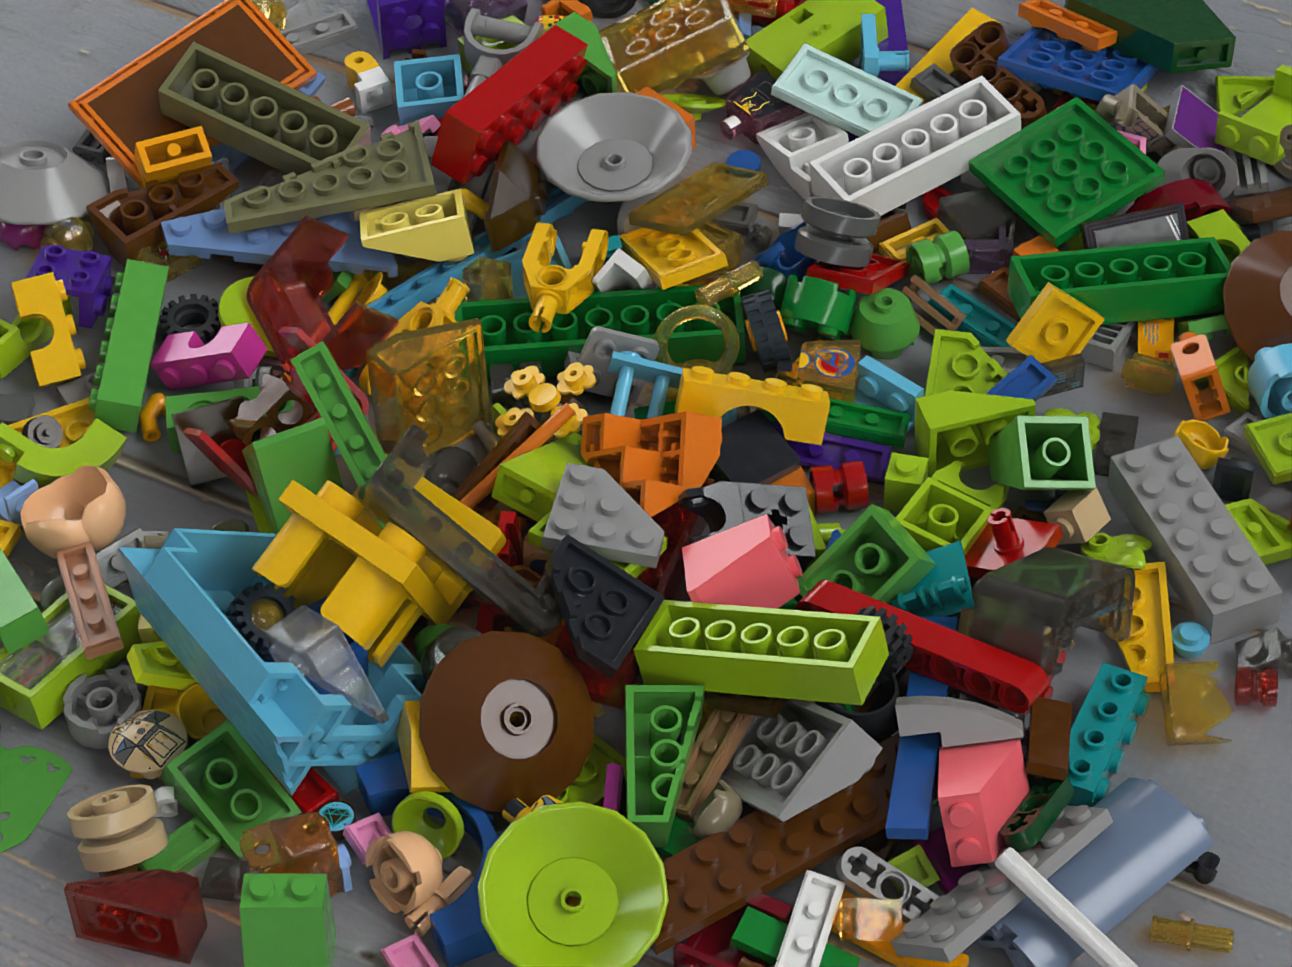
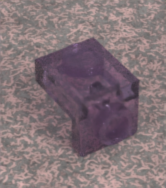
M999 226L998 239H964L970 262L967 274H992L1001 267L1006 266V260H1010V257L1013 256V239L1006 238V226Z

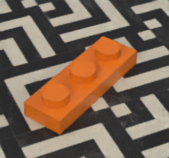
M1028 0L1019 5L1017 16L1030 21V25L1037 28H1046L1055 32L1056 36L1061 39L1073 40L1082 44L1085 50L1098 52L1103 48L1116 44L1117 30L1049 0Z

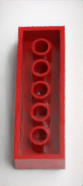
M557 25L551 27L445 112L430 165L463 185L475 176L480 177L489 164L493 161L497 162L503 142L511 141L517 146L522 141L524 135L530 130L532 132L537 130L541 122L547 116H553L564 102L569 103L573 100L579 88L576 84L578 76L582 73L587 63V59L584 57L588 44Z

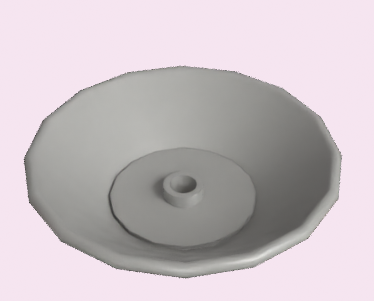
M630 92L598 93L571 102L547 120L536 139V162L547 180L571 196L596 202L631 201L658 192L681 175L692 155V133L679 112L656 98Z
M24 140L11 143L0 149V222L15 225H50L60 223V221L69 217H74L77 220L89 215L86 209L87 205L111 193L109 178L100 168L53 142Z

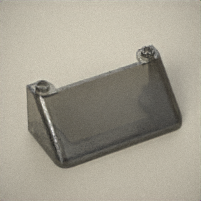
M413 424L360 486L358 498L361 504L365 507L366 511L373 514L383 524L386 525L388 522H391L418 540L427 549L424 554L438 564L446 576L511 628L513 632L529 633L535 637L548 636L559 625L563 616L547 571H545L536 586L533 587L414 488L436 457L431 453L428 456L426 455L423 444L429 435L416 424Z

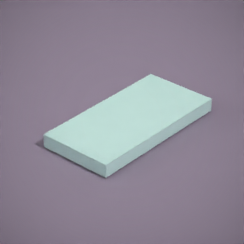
M805 43L772 86L771 95L858 137L922 106L923 99Z

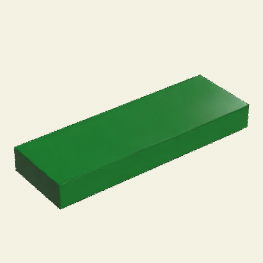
M748 906L729 945L775 966L788 924ZM826 943L819 967H858L861 958Z

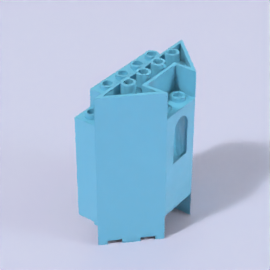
M174 528L165 539L161 549L118 547L137 610L291 796L311 766H322L346 795L358 787L356 766L400 750L397 730L404 701H420L422 694L418 690L429 675L402 643L399 644L383 668L368 661L369 676L328 695H319L292 662H263L227 619L229 616L225 615L226 609L249 585L252 587L257 582H263L264 587L268 582H271L263 576L259 577L251 568L277 534ZM255 608L251 611V618L257 627L274 621L262 609Z

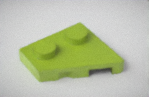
M1251 498L1225 504V507L1265 565L1292 558V530L1289 529L1290 521L1278 514L1271 513L1265 506Z

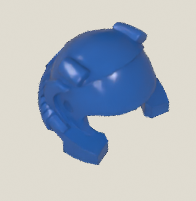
M805 221L781 234L767 250L758 254L753 260L752 269L756 267L771 268L782 273L787 279L790 275H795L799 280L798 282L802 283L803 276L807 274V268L817 263V260L801 254L794 247L797 231L799 228L807 225Z

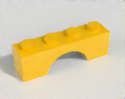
M694 366L692 369L682 368L675 413L689 411L720 418L733 408L756 406L769 411L777 418L782 426L785 440L822 445L830 400L828 392L823 391L821 387L813 384H803L801 387L787 385L785 381L776 378H766L765 381L754 380L740 372H730L728 375L714 373L712 369L703 366Z

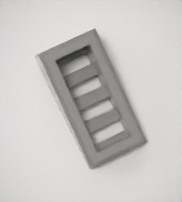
M1138 321L1100 325L1079 354V360L1113 370Z

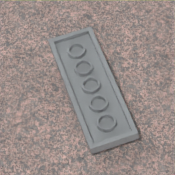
M1066 805L1036 845L1017 853L1047 880L1113 823L1112 817L1107 808L1088 807L1087 805ZM1006 845L993 862L984 863L975 871L961 877L958 881L959 885L948 894L935 899L927 912L920 918L911 920L903 927V932L891 941L897 956L950 963L1027 897L995 865L996 859L1007 849Z

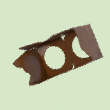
M281 372L283 380L269 374H264L259 396L256 399L241 403L237 418L228 421L231 430L246 446L251 444L252 435L259 428H261L259 439L261 440L302 425L314 413V410L302 394L295 389L283 372ZM289 400L295 401L292 411L278 414V409L284 402Z

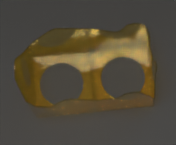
M1215 661L1165 664L1158 672L1168 746L1220 744L1232 741L1206 735L1210 729L1233 713L1230 704L1222 692L1215 687L1219 680L1208 676L1219 668V663Z

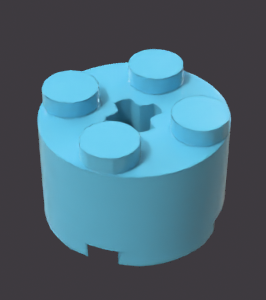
M1292 343L1278 345L1273 348L1264 347L1255 354V361L1250 367L1247 381L1265 419L1292 413Z

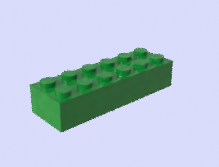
M1215 237L1011 256L1007 293L1020 319L1048 282L1098 312L1105 319L1102 323L1103 325L1131 321L1146 322L1151 319L1171 317L1182 318L1184 316L1201 314L1214 315L1224 312L1223 287L1231 264Z

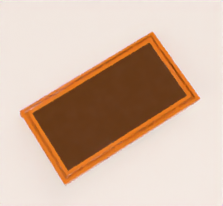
M225 0L68 103V107L141 189L144 187L134 160L136 142L191 128L161 114L158 90L193 41L295 90H299L316 78L317 71L251 0ZM205 135L210 149L220 143V141Z

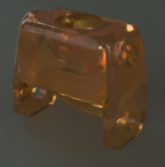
M309 812L276 819L242 832L243 838L239 842L240 849L252 870L259 871L258 873L327 874L330 896L336 895L342 889L337 842L331 833L329 821L320 813ZM261 845H266L270 848L264 854L256 853L255 849Z

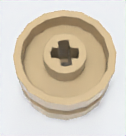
M138 784L110 789L80 801L68 811L67 817L72 833L75 837L83 839L77 849L86 871L107 872L125 868L149 859L166 848L169 840L161 819L153 818L159 808L151 786Z

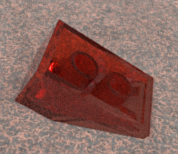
M153 869L70 882L64 888L77 938L190 965L208 926L198 878L183 871L172 872L163 869Z

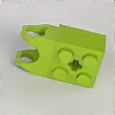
M956 460L937 470L931 478L928 477L896 516V519L925 552L961 541L965 556L987 526V518L991 516L990 513L995 509L1002 508L1007 499L1010 486L997 483L984 490L969 488L960 480L965 464Z

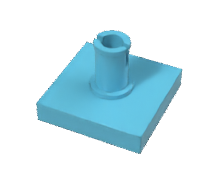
M862 14L860 70L875 77L879 75V71L909 72V50L879 51L877 47L875 14Z

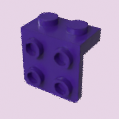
M60 245L43 246L25 279L53 272L56 281L63 280L66 295L79 297L78 326L92 329L98 316H103L105 313L107 297H112L114 294L116 277L111 276V256L101 255L94 251L84 252L66 249Z

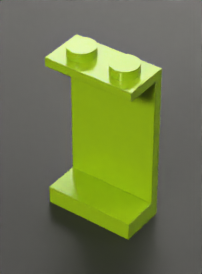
M1283 64L1275 70L1273 93L1242 117L1220 111L1217 117L1215 143L1271 165H1275L1284 158V149L1279 142L1281 130L1285 126L1292 124V68Z
M577 433L570 434L499 464L491 497L539 522L552 510L566 464L572 463L594 467L593 464L586 463L581 455L582 436Z

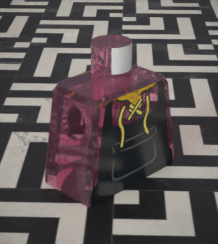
M760 70L728 96L727 119L720 123V129L729 140L743 134L754 144L760 145L757 141L756 133L803 115L804 110L771 95L772 86L776 80L765 71Z

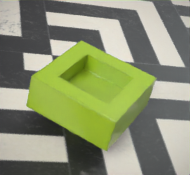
M920 844L888 861L889 864L924 887H928L940 880ZM890 879L895 889L897 890L899 896H901V888L896 881Z

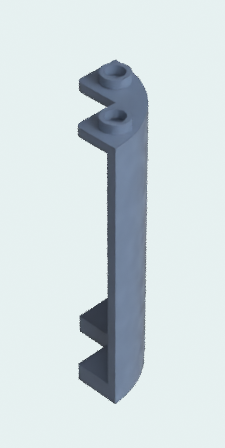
M1128 778L1093 807L1108 809L1113 823L1047 879L1104 935L1214 845L1213 840L1207 833L1208 828L1204 819L1197 813H1191L1178 799L1151 779L1146 781L1138 778ZM1028 896L977 939L980 947L1004 948L1014 967H1067L1085 952L1075 940Z

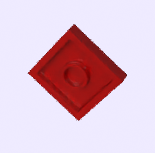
M995 509L990 513L991 516L987 518V526L965 555L969 577L1029 586L1063 537L1060 526L1058 524L1012 518L1009 509Z

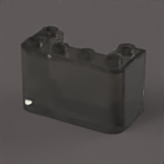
M1045 547L991 571L976 581L972 590L974 611L973 620L969 627V636L1039 665L1047 675L1054 676L1062 672L1063 664L1057 662L1061 651L1064 648L1069 650L1074 648L1075 630L1077 628L1085 627L1107 634L1108 639L1119 642L1130 637L1135 592V572L1129 567L1053 547Z

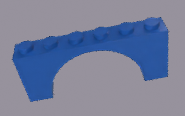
M400 750L355 767L358 790L370 815L378 812L382 817L392 815L397 805L408 795L412 794L409 792ZM434 792L448 799L457 808L464 823V831L472 837L482 853L480 868L466 891L448 906L430 914L433 940L446 966L455 967L497 950L481 922L477 885L487 852L502 833L496 834L493 828L495 822L492 812H487L456 797L452 792ZM427 808L428 815L445 819L444 814L439 809Z

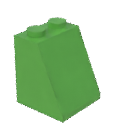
M1016 416L987 445L992 481L1021 490H1094L1096 488L1089 423L1086 416Z
M323 417L252 442L242 450L273 534H277L292 515L278 500L292 480L315 495L327 480L344 489Z
M244 873L240 900L244 967H333L336 926L327 874Z

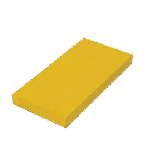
M679 213L619 235L623 247L622 251L645 267L651 279L662 290L728 266L726 255Z

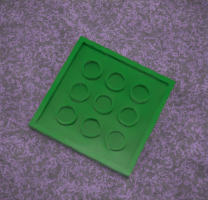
M1078 97L969 161V171L1055 248L1081 233L1080 223L1103 219L1165 181V171Z

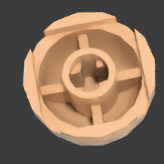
M400 831L374 839L367 847L366 867L372 865L375 878L370 879L369 882L379 901L390 912L396 914L403 911V915L409 914L425 903L434 894L436 889L439 890L443 878L442 857L440 852L422 835L410 831Z

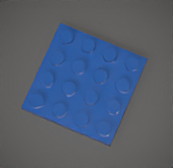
M1034 26L998 58L996 69H999L998 65L1005 67L1019 80L1026 79L1036 82L1041 88L1049 90L1059 89L1069 92V95L1074 98H1089L1099 102L1104 95L1110 94L1114 96L1132 84L1142 89L1160 70L1110 46L1098 52L1088 51L1082 47V44L1073 40L1061 39L1056 36L1055 32Z

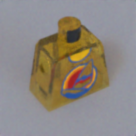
M861 340L805 342L802 344L799 362L778 361L777 379L788 383H797V387H801L803 384H813L821 387L823 391H827L829 398L855 403L858 362L861 360Z

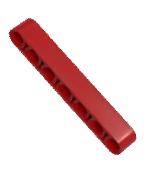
M820 580L795 606V610L853 615L863 607L867 609L869 606H875L877 611L880 608H884L887 610L886 616L890 617L892 614H895L898 617L896 623L898 625L904 623L908 628L904 634H911L913 638L910 645L914 646V651L911 653L912 657L904 665V668L1014 713H1025L1046 690L1049 684L1046 672L1039 665L832 581Z

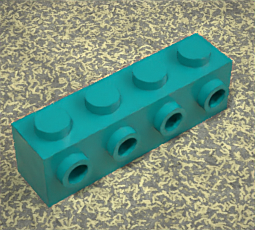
M1104 662L1102 663L1070 731L1067 775L1075 790V794L1067 805H1087L1088 807H1093L1108 795L1111 781L1108 779L1111 773L1118 774L1124 759V751L1122 749L1125 744H1132L1138 727V723L1135 721L1138 715L1145 716L1150 704L1151 694L1146 693L1147 676Z

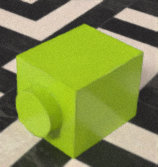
M892 452L885 476L884 509L900 512L928 478L929 458Z

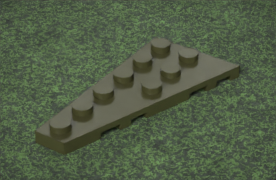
M419 120L409 123V129L394 135L390 131L381 135L380 142L368 147L356 145L311 164L312 170L297 176L294 172L282 176L283 182L269 188L260 185L224 200L229 234L436 195Z

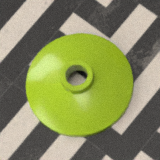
M700 94L662 95L695 116V120H701L702 113L711 112L726 106L725 99Z

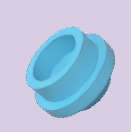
M1180 623L1172 630L1173 647L1182 657H1199L1209 647L1210 634L1199 623Z

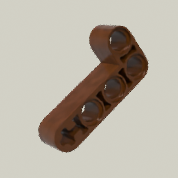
M988 21L978 26L951 49L950 60L956 78L962 85L983 76L1021 114L1022 130L1048 114L1044 100L1005 67L998 65L999 69H996L998 58L1010 46L1002 24L996 21Z

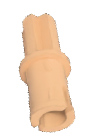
M462 866L457 867L441 883L439 890L436 889L434 894L425 903L404 918L407 926L412 929L423 918L417 925L418 928L414 933L424 937L431 928L430 914L448 906L466 891L474 880L471 871Z

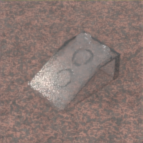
M302 605L265 631L272 643V646L269 647V652L276 662H292L305 678L333 695H343L352 706L381 723L389 720L380 700L337 624L307 606Z

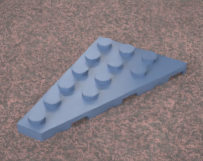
M224 208L161 222L162 234L169 255H194L199 258L210 259L212 254L234 256V261L271 263L275 266L287 267L288 262L310 264V268L314 270L348 271L353 274H364V270L388 272V277L398 276L397 264L391 252L362 246L360 220L354 221L350 212L229 234Z

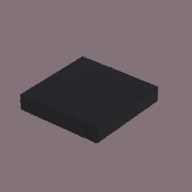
M760 409L739 418L721 429L722 443L720 456L713 468L724 481L771 484L801 467L802 460Z

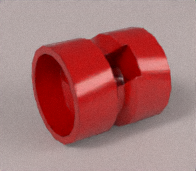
M861 460L840 463L838 469H834L830 464L809 467V482L815 490V514L837 512L839 506L842 505L846 510L868 508V483L865 467ZM838 485V491H833L832 486Z

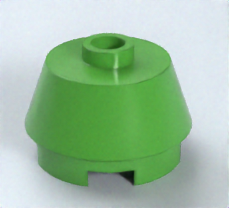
M883 288L873 295L865 294L861 298L851 317L849 331L855 346L858 348L860 345L863 349L871 351V357L893 359L900 357L901 351L909 347L910 344H915L920 332V322L910 300L905 294L895 289Z

